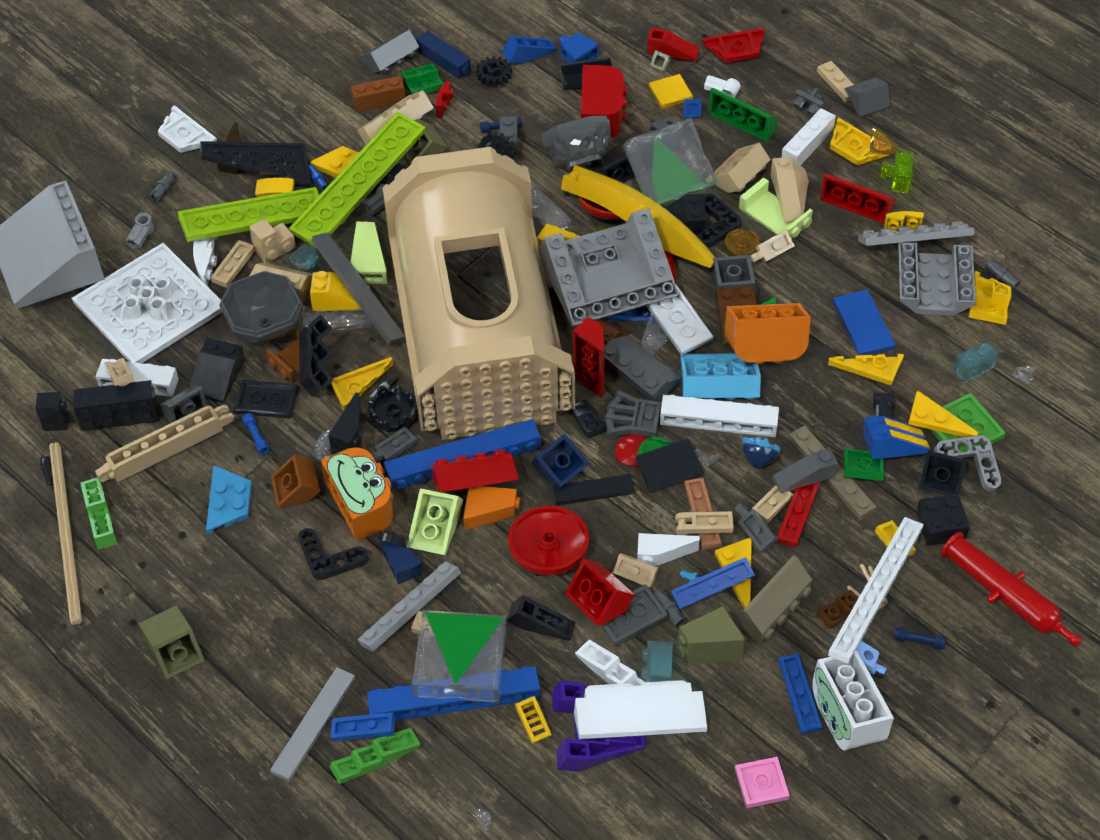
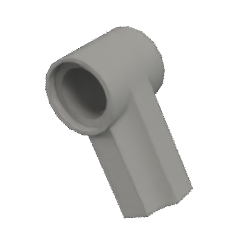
M139 213L135 217V225L125 240L126 244L132 249L137 250L141 248L147 236L151 235L155 230L151 216L148 213Z

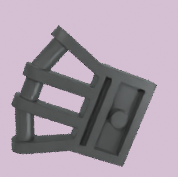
M618 390L614 394V399L606 407L607 414L604 416V422L607 426V437L615 439L620 435L626 434L656 437L662 402L637 399ZM624 401L632 406L621 405L620 402ZM616 413L632 414L633 417L621 416V415H615V414H616ZM614 423L624 424L628 426L615 428Z

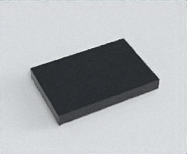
M242 380L234 412L235 414L243 415L252 413L254 416L291 419L299 389L298 384Z
M689 438L635 457V461L650 493L704 474Z

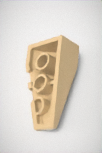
M773 158L770 175L785 224L793 223L804 214L809 180L805 169L792 158Z

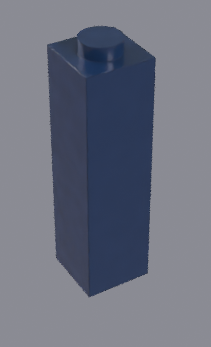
M426 31L416 38V42L419 45V48H417L419 53L459 80L471 71L469 57L430 31Z

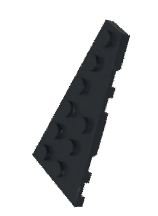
M200 141L202 160L269 178L294 179L295 185L311 188L305 143Z

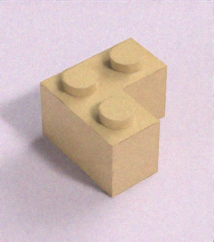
M263 219L249 226L255 252L264 263H268L296 248L294 235L283 223L272 228L266 219Z

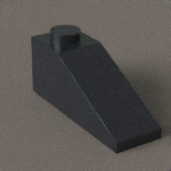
M524 595L511 604L506 620L523 630L567 641L571 640L576 623Z

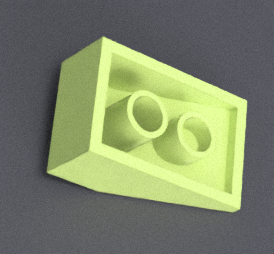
M420 489L407 548L446 556L460 518L463 499L455 495Z

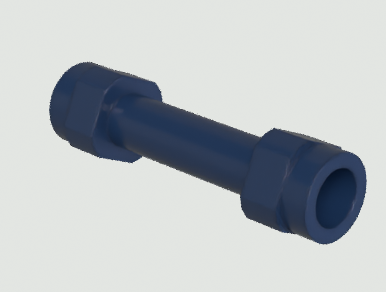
M521 116L517 117V128L522 127ZM483 121L480 123L481 133H488L492 129L500 128V121L492 123Z
M903 627L895 628L894 639L904 642L905 639L933 645L934 649H944L946 637L936 634L935 637L908 632Z

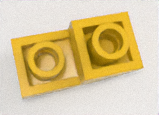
M291 178L257 180L255 195L262 197L291 192L294 189L295 181Z
M914 211L886 214L884 228L899 230V227L909 226L911 229H915L917 225H922L924 213Z

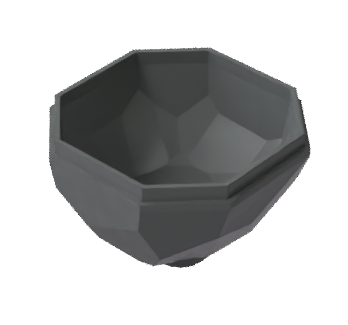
M262 271L230 283L219 304L235 337L256 345H264L284 337L299 323L303 312V303L289 278L267 271Z

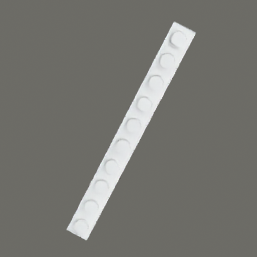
M904 517L829 649L828 656L847 664L850 662L922 532L924 524Z

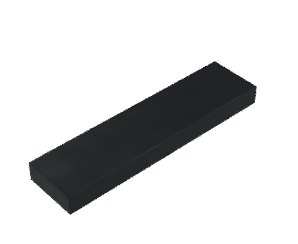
M626 474L564 484L561 488L555 485L553 486L556 506L634 494V487L631 475Z

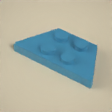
M213 466L206 525L207 534L213 533V529L223 525L228 527L237 521L240 522L249 518L252 490L251 480Z

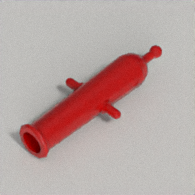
M961 532L955 533L946 542L941 551V556L951 559L991 592L987 597L989 603H993L998 599L1035 630L1044 634L1055 631L1068 639L1072 646L1080 645V636L1071 633L1061 623L1062 613L1059 608L1022 581L1026 576L1025 572L1019 571L1016 575L1012 574L964 539Z

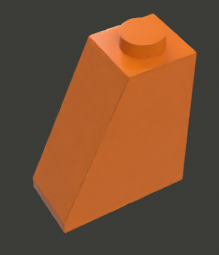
M487 486L469 488L464 512V528L472 529L515 517L516 509L520 508V497H517V489Z

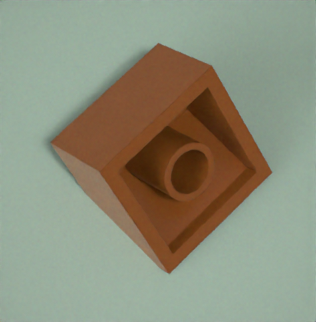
M294 454L271 475L277 507L280 509L308 503L320 492L314 462L311 459Z

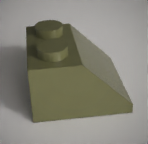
M420 119L416 122L425 126L426 130L405 154L410 165L416 157L441 154L447 147L433 124Z

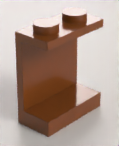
M302 326L296 330L297 340L275 355L270 349L266 351L268 365L272 369L275 368L284 380L287 379L292 384L300 379L299 331L303 329Z

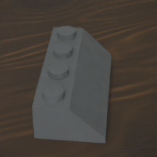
M628 335L611 339L604 346V365L647 400L660 402L663 399V395H667L682 380Z

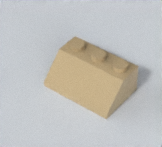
M760 143L739 148L707 180L728 193L735 191L738 193L746 188L745 185L756 178L758 172L766 168V164L771 159Z
M258 263L254 266L250 276L262 271L287 276L302 303L304 302L311 288L313 274L269 263Z

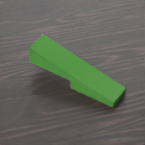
M98 477L80 482L97 549L100 550L117 545L102 483Z

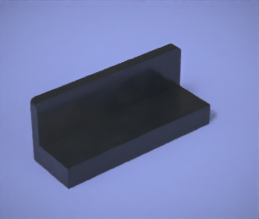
M610 57L562 63L560 67L563 74L564 90L582 88L583 65L612 66Z

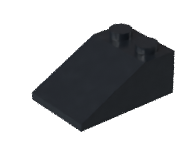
M207 338L200 350L190 387L201 386L205 399L224 403L245 361L242 346Z
M357 392L328 435L332 455L349 448H362L363 414L360 395Z

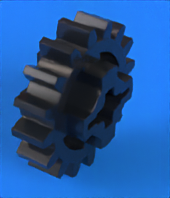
M495 56L492 59L486 57V61L480 60L481 64H477V80H481V84L487 83V87L490 84L493 87H496V84L502 86L503 82L508 83V79H511L512 67L511 63H507V59L502 60V57L496 59Z
M494 132L492 135L488 133L478 144L479 148H485L487 143L491 142L488 147L495 149L496 153L502 156L506 155L511 159L515 158L514 152L516 149L511 148L514 143H509L510 137L504 138V133H501L500 136H498L497 132Z

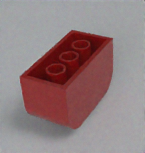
M583 65L581 118L607 116L610 122L611 138H614L621 132L622 121H625L626 110H623L626 109L627 98H623V96H627L624 76L619 69L612 66Z

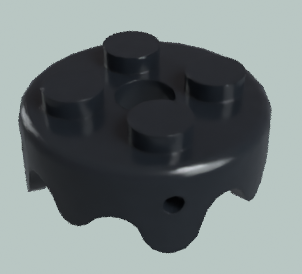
M384 385L380 386L375 396L369 400V414L372 422L378 428L385 431H399L403 427L407 428L417 416V403L414 392L412 390L408 392L401 386H396V388L391 390L387 389ZM393 408L398 409L395 413L388 412Z

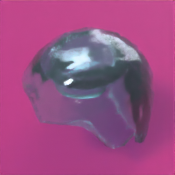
M308 243L300 246L289 256L294 266L302 271L313 270L318 265L320 258L315 246L312 247Z

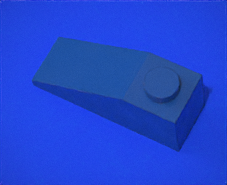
M510 36L502 53L508 62L515 64L526 63L554 53L557 48L550 39Z

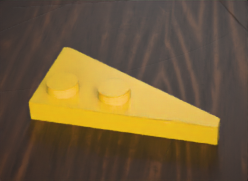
M885 354L877 356L859 355L855 359H844V356L829 358L828 365L891 386L902 363L904 354H898L897 357H885Z
M391 357L333 378L334 380L330 385L343 410H345L356 392L361 396L393 366V359Z
M916 392L909 425L964 438L978 435L975 429L921 392Z
M751 538L715 550L714 555L721 568L744 557L747 558L751 566ZM751 579L732 587L744 609L750 603Z

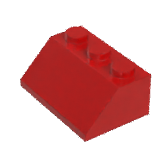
M583 559L564 593L598 626H602L625 613L635 595L601 563Z

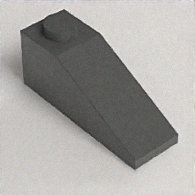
M830 448L809 454L776 473L772 478L780 493L834 478L838 462Z

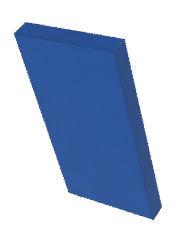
M868 289L833 298L832 302L858 355H872L895 349L896 344Z

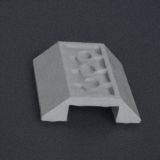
M898 243L900 301L916 314L954 316L976 304L972 246L954 245L951 255L917 253V243Z

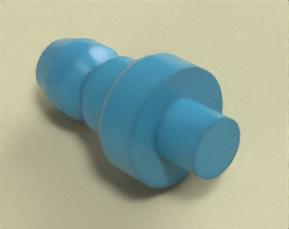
M681 570L679 574L681 578L687 579L689 582L700 578L699 573L696 572L688 573L685 570Z

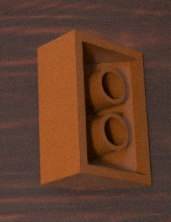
M401 76L349 87L356 112L394 105L405 98Z

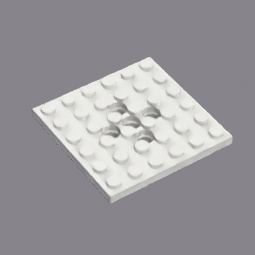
M164 243L72 298L73 303L128 361L135 363L145 362L222 313L219 307L221 300Z

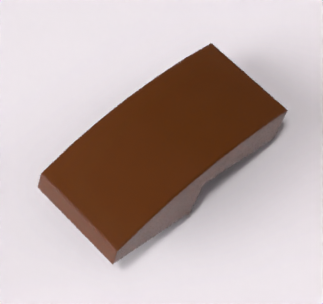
M850 590L836 597L833 603L819 609L817 616L831 629L847 620L859 597Z

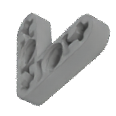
M979 435L943 440L935 446L934 452L945 454L944 451H940L943 447L944 450H948L947 455L959 458L974 457L981 485L986 491L993 492L1001 485V476L992 445L986 436ZM980 442L981 445H984V448L982 449L981 446L976 445ZM964 444L967 447V452H961L957 445ZM981 460H988L991 464V467H984L981 463ZM989 478L991 481H995L994 485H992L991 482H988Z

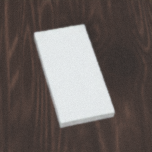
M677 287L678 297L647 305L646 307L682 356L712 341L713 335Z

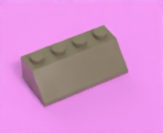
M795 555L790 558L743 610L741 632L760 645L765 640L771 639L778 625L781 627L787 620V615L790 612L794 613L799 607L800 601L803 598H808L812 592V579Z

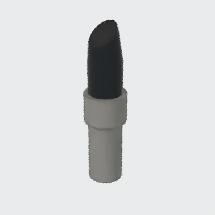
M391 376L380 384L379 387L384 385L387 389H390L399 377ZM377 389L370 395V398L375 396Z

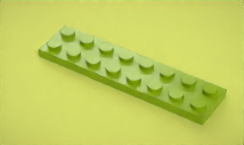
M313 187L178 211V219L187 242L250 231L249 226L263 219H266L273 227L281 223H294L317 199L319 193L317 188Z

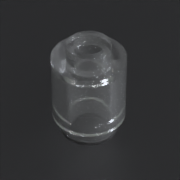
M329 430L321 433L312 446V452L318 459L327 458L331 454L328 438L331 431Z

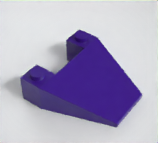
M560 680L552 691L553 712L572 713L575 739L565 738L556 750L558 770L579 772L644 749L646 747L645 735L579 739L574 717L575 699L584 698L585 688L588 686L579 682Z

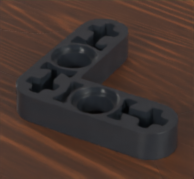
M707 193L704 194L705 211L717 222L700 232L698 238L707 248H711L724 240L730 231L740 228L741 218L716 195ZM722 210V211H725L726 213H725V214H718L717 211ZM722 229L724 232L716 233L715 230Z
M305 528L299 532L300 546L311 574L316 580H324L362 567L368 562L367 550L361 546L325 557L317 534L313 529ZM306 536H309V538H311L312 544L308 545L307 539L305 538ZM311 551H318L319 555L317 557H310L309 553ZM359 554L362 558L358 559L356 555ZM337 560L345 561V564L341 567L334 565Z

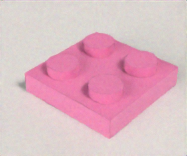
M778 757L735 765V772L746 808L789 800L790 795Z

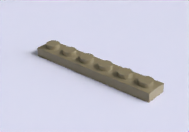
M806 426L789 434V440L804 457L825 449ZM838 464L835 477L825 481L859 520L874 513L876 506L851 477H843V468Z

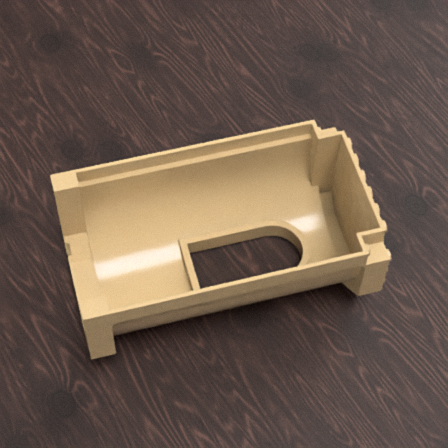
M491 147L416 157L406 170L402 169L395 176L393 182L383 187L389 243L421 431L440 429L442 440L464 436L470 437L531 419L534 420L536 426L556 423V411L575 409V372L571 355L562 351L544 268L538 251L539 246L533 224L532 186L528 167L516 164L513 159L496 153V150ZM499 246L511 303L507 310L496 318L489 320L466 318L453 305L444 253Z

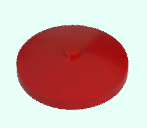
M541 506L524 512L513 522L508 533V547L514 561L525 570L540 575H555L571 570L584 559L589 548V532L584 521L576 513L563 507Z

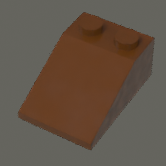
M753 286L716 289L715 304L723 346L730 345L726 343L723 324L726 322V307L757 305Z

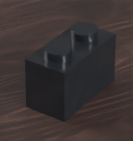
M61 392L37 393L35 409L43 430H67L68 422H71V413L67 411L66 399H63Z

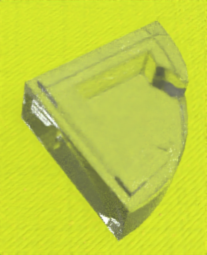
M1032 366L1017 367L1012 376L1029 384L1032 381L1035 368Z
M478 808L472 813L485 831L492 827L491 816L487 811L482 812V809Z

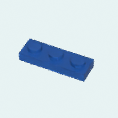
M393 712L333 718L330 738L333 742L393 736L396 716Z

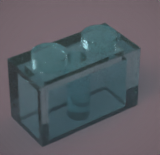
M985 341L956 355L953 370L965 383L995 368L999 353L988 341Z
M647 641V649H643L642 661H647L646 667H642V680H646V682L671 681L673 642Z

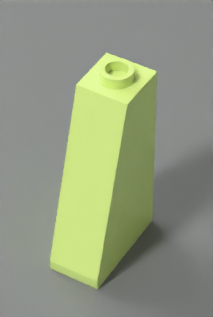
M356 222L350 263L365 283L387 284L386 267L375 223Z

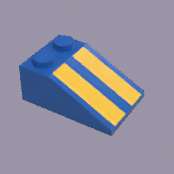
M886 416L864 418L863 438L872 459L926 454L928 450L931 451L921 428L918 426L909 425Z

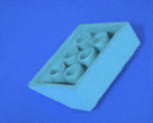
M736 353L680 355L683 397L713 400L716 398L732 400L735 398L754 399L755 397H760L761 375L758 364L743 361Z

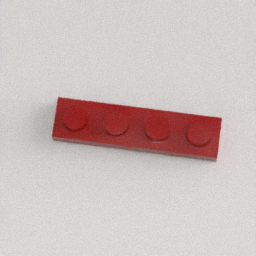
M820 482L796 488L776 542L796 548Z

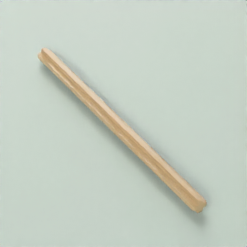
M58 442L49 445L69 618L71 624L76 625L81 624L82 616L61 446Z

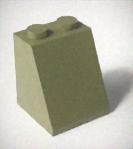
M177 605L138 623L166 680L205 661L192 628Z
M723 606L679 627L678 647L676 649L682 659L684 658L688 664L742 660L745 638Z

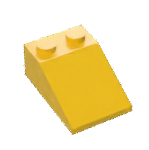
M325 271L313 272L310 290L312 311L362 310L336 273Z

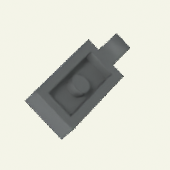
M403 427L374 446L375 452L371 455L376 463H381L382 460H392L415 445L417 438L406 427Z
M742 503L735 507V510L742 517L738 522L761 552L768 550L778 540L773 531L756 510H749Z

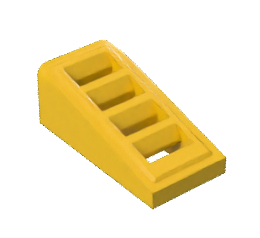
M535 696L515 704L517 714L532 744L552 736ZM531 706H533L534 710H531L529 712H523L524 709H527ZM533 714L537 715V717L527 721L526 717ZM540 721V725L530 728V724ZM542 728L545 731L536 736L533 735V732L540 730Z

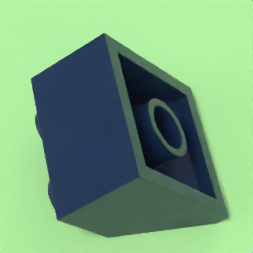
M563 434L531 462L543 478L559 488L590 464L566 434Z

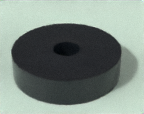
M378 530L376 537L379 540L404 547L408 546L410 539L385 530Z

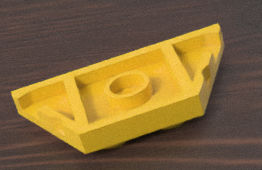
M840 118L837 119L830 143V149L857 166L888 157L892 154V149L846 121Z
M341 146L310 163L317 170L337 177L359 152Z

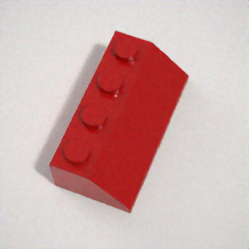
M831 174L823 175L820 201L885 224L886 214L894 211L895 197Z
M587 317L573 329V368L575 379L602 398L604 396L605 349L603 326L598 321Z
M505 449L494 450L492 454L478 452L473 457L459 455L455 456V460L440 458L435 460L436 463H431L433 485L440 493L518 480L512 454L505 451Z

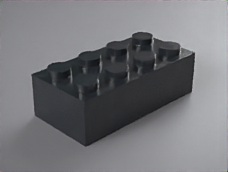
M151 380L131 382L126 386L107 385L73 390L74 411L81 431L159 421L158 401Z

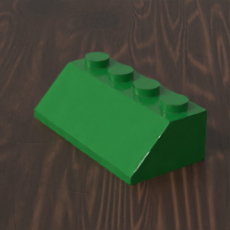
M710 89L709 115L765 142H768L778 130L779 118L722 90Z

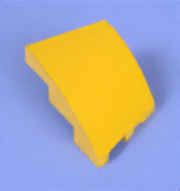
M975 271L976 304L969 308L968 318L1006 325L1007 309L1011 299V287L993 278L985 279L980 276V272Z

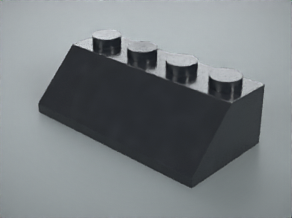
M654 138L639 143L637 146L596 166L592 171L621 183L630 181L652 169Z

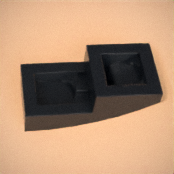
M587 399L575 403V409H570L576 422L588 439L605 432V425L596 416L595 409Z

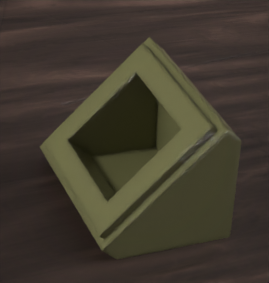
M655 50L650 66L666 72L671 66V56Z

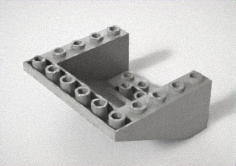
M66 180L45 188L0 225V268L15 309L105 280L94 245Z
M649 208L633 212L625 224L564 241L562 233L544 237L538 249L545 271L572 327L578 326L587 317L596 321L675 298L679 295Z

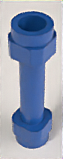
M252 413L245 414L242 420L256 442L255 447L258 453L261 455L268 453L270 448L266 439H262L256 427L255 417Z

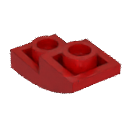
M446 81L438 92L435 105L436 118H443V111H447V106H450V101L454 98V89L450 88V81Z

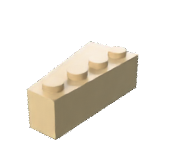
M424 90L408 95L357 129L367 145L397 112L417 121L423 117V114L434 107Z

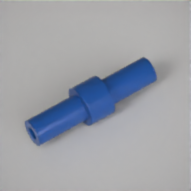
M309 165L312 179L324 191L328 187L324 181V176L320 171H317L314 165Z

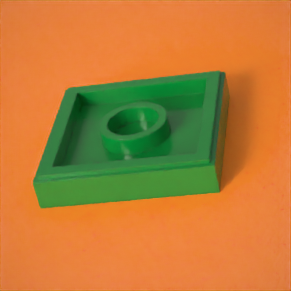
M844 449L843 477L883 481L884 458L872 459L869 451Z

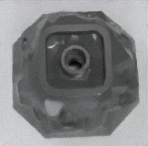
M588 116L556 125L541 134V142L546 154L560 168L568 170V174L573 171L574 165L588 170L601 165L602 159L609 147L608 143L611 141L610 122L607 116Z

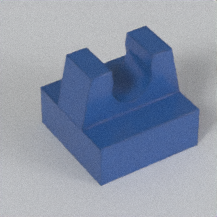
M684 99V117H701V99Z

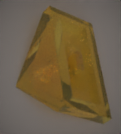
M876 127L871 129L870 153L902 154V151L882 130Z

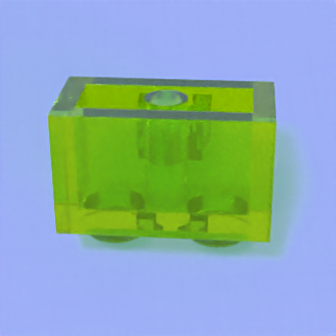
M896 151L894 165L882 162L880 177H892L891 191L909 193L914 153Z

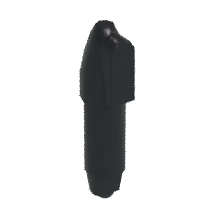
M42 455L40 458L41 469L46 483L52 485L53 477L50 469L49 455Z

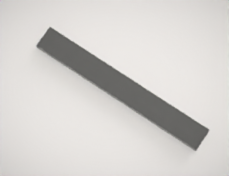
M327 232L313 236L311 240L386 343L391 345L404 341L405 335L330 234Z

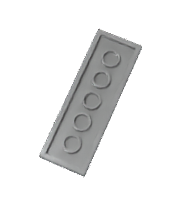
M963 221L952 222V225L936 223L934 227L917 225L915 229L904 226L899 227V230L883 228L881 232L864 230L863 234H858V241L869 246L974 235V228L968 226V223H963Z

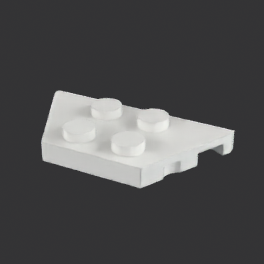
M175 105L171 108L170 116H166L164 124L158 130L159 136L180 153L200 148V141H217L215 136Z

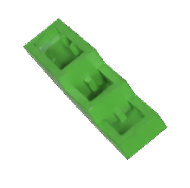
M410 727L395 732L393 736L373 739L371 745L353 750L351 756L331 762L330 769L338 783L341 784L403 757L420 747V742Z

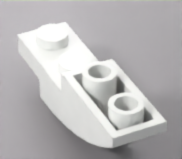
M218 237L196 240L193 245V256L198 277L206 286H208L209 280H211L213 275V267H216L217 256H214V240Z

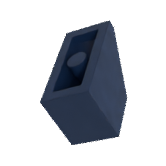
M385 541L381 542L383 555L397 584L420 576L419 568L422 567L418 555L414 556L409 548Z

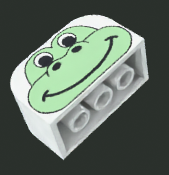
M855 651L848 664L832 657L817 660L813 677V693L817 706L838 746L842 750H849L886 740L889 736L894 717L858 651Z

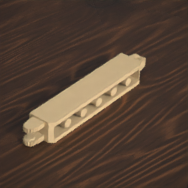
M221 405L215 409L212 406H205L109 453L106 456L107 463L95 470L96 476L100 482L116 479L118 483L223 431L222 427L234 421V415L228 413L229 408L227 405Z

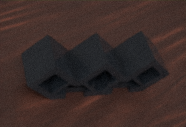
M321 314L299 331L300 384L311 397L320 393L334 380L321 366L333 355L321 340L333 328Z

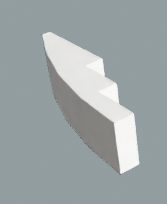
M588 640L575 652L582 662L608 684L630 683L633 686H639L644 683L643 680L637 677L634 670L620 662L618 656L591 640Z

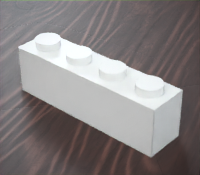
M821 108L782 149V158L790 157L799 165H802L834 130L835 115Z
M102 359L96 374L99 386L114 385L109 374L106 372L104 362L111 361L112 363L118 360ZM132 361L126 362L133 374L134 382L151 380L156 395L173 397L178 382L176 368L135 363Z

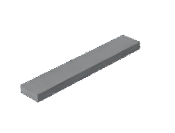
M336 667L270 769L271 774L288 782L291 781L353 684L355 675Z

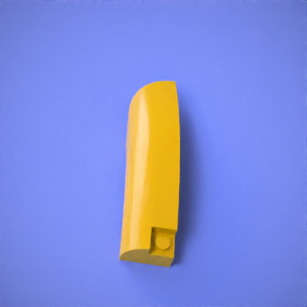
M574 165L571 173L563 175L562 190L591 200L613 212L626 222L633 212L649 208L664 251L708 268L714 265L713 258L715 257L704 243L678 218L648 196L624 183L578 165Z

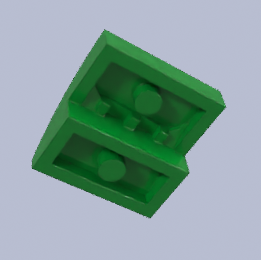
M433 63L401 72L410 94L424 90L425 94L440 91L444 84Z

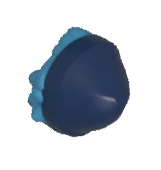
M744 437L742 440L745 457L748 463L756 469H761L776 460L780 452V447L776 444H769L767 438L761 440L760 437L755 439Z

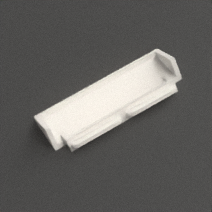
M683 680L644 682L639 686H633L630 683L591 685L585 688L584 698L575 699L574 717L579 739L707 731L703 692H692L691 683Z

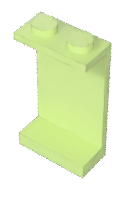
M762 178L740 196L739 209L775 234L787 230L792 239L797 237L800 231L809 227L812 223L813 210L809 209L793 223L785 224L778 199L768 191L769 181L765 178Z

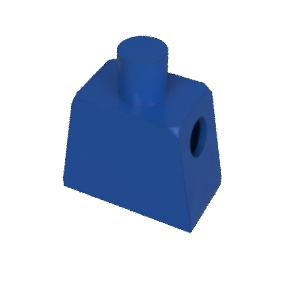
M576 33L570 38L562 35L559 39L561 57L567 63L599 57V43L580 33Z

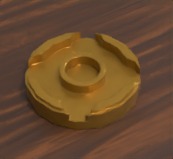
M738 228L726 235L724 248L730 256L752 255L757 252L755 246L760 244V238L752 230L748 229L746 231L743 228Z

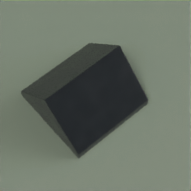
M928 450L918 489L942 495L959 494L967 459Z

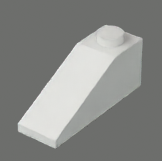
M639 533L637 559L653 566L664 564L699 551L700 536Z

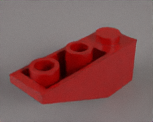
M650 29L647 39V54L654 55L655 50L671 56V58L697 61L699 47L668 30Z

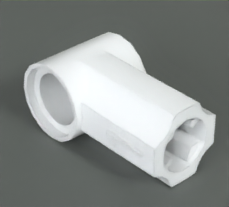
M708 75L704 89L710 91L711 88H716L735 97L741 85L739 81L733 78L725 81Z

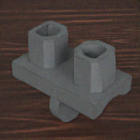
M815 88L813 91L808 89L807 92L797 89L795 92L796 99L793 103L795 109L802 111L806 105L809 107L807 114L811 117L821 108L826 110L824 108V101H822L823 96L820 95V89Z

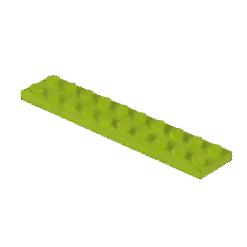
M397 112L289 227V231L316 248L311 241L312 237L327 232L331 236L420 139L426 127Z

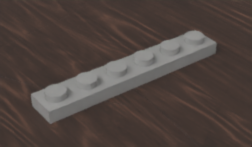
M446 561L441 564L387 614L381 617L378 622L365 631L357 639L359 644L372 652L375 651L461 574L459 568Z

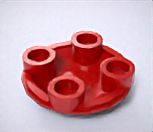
M637 434L622 437L616 443V460L639 468L635 457L637 456L639 446L648 438Z

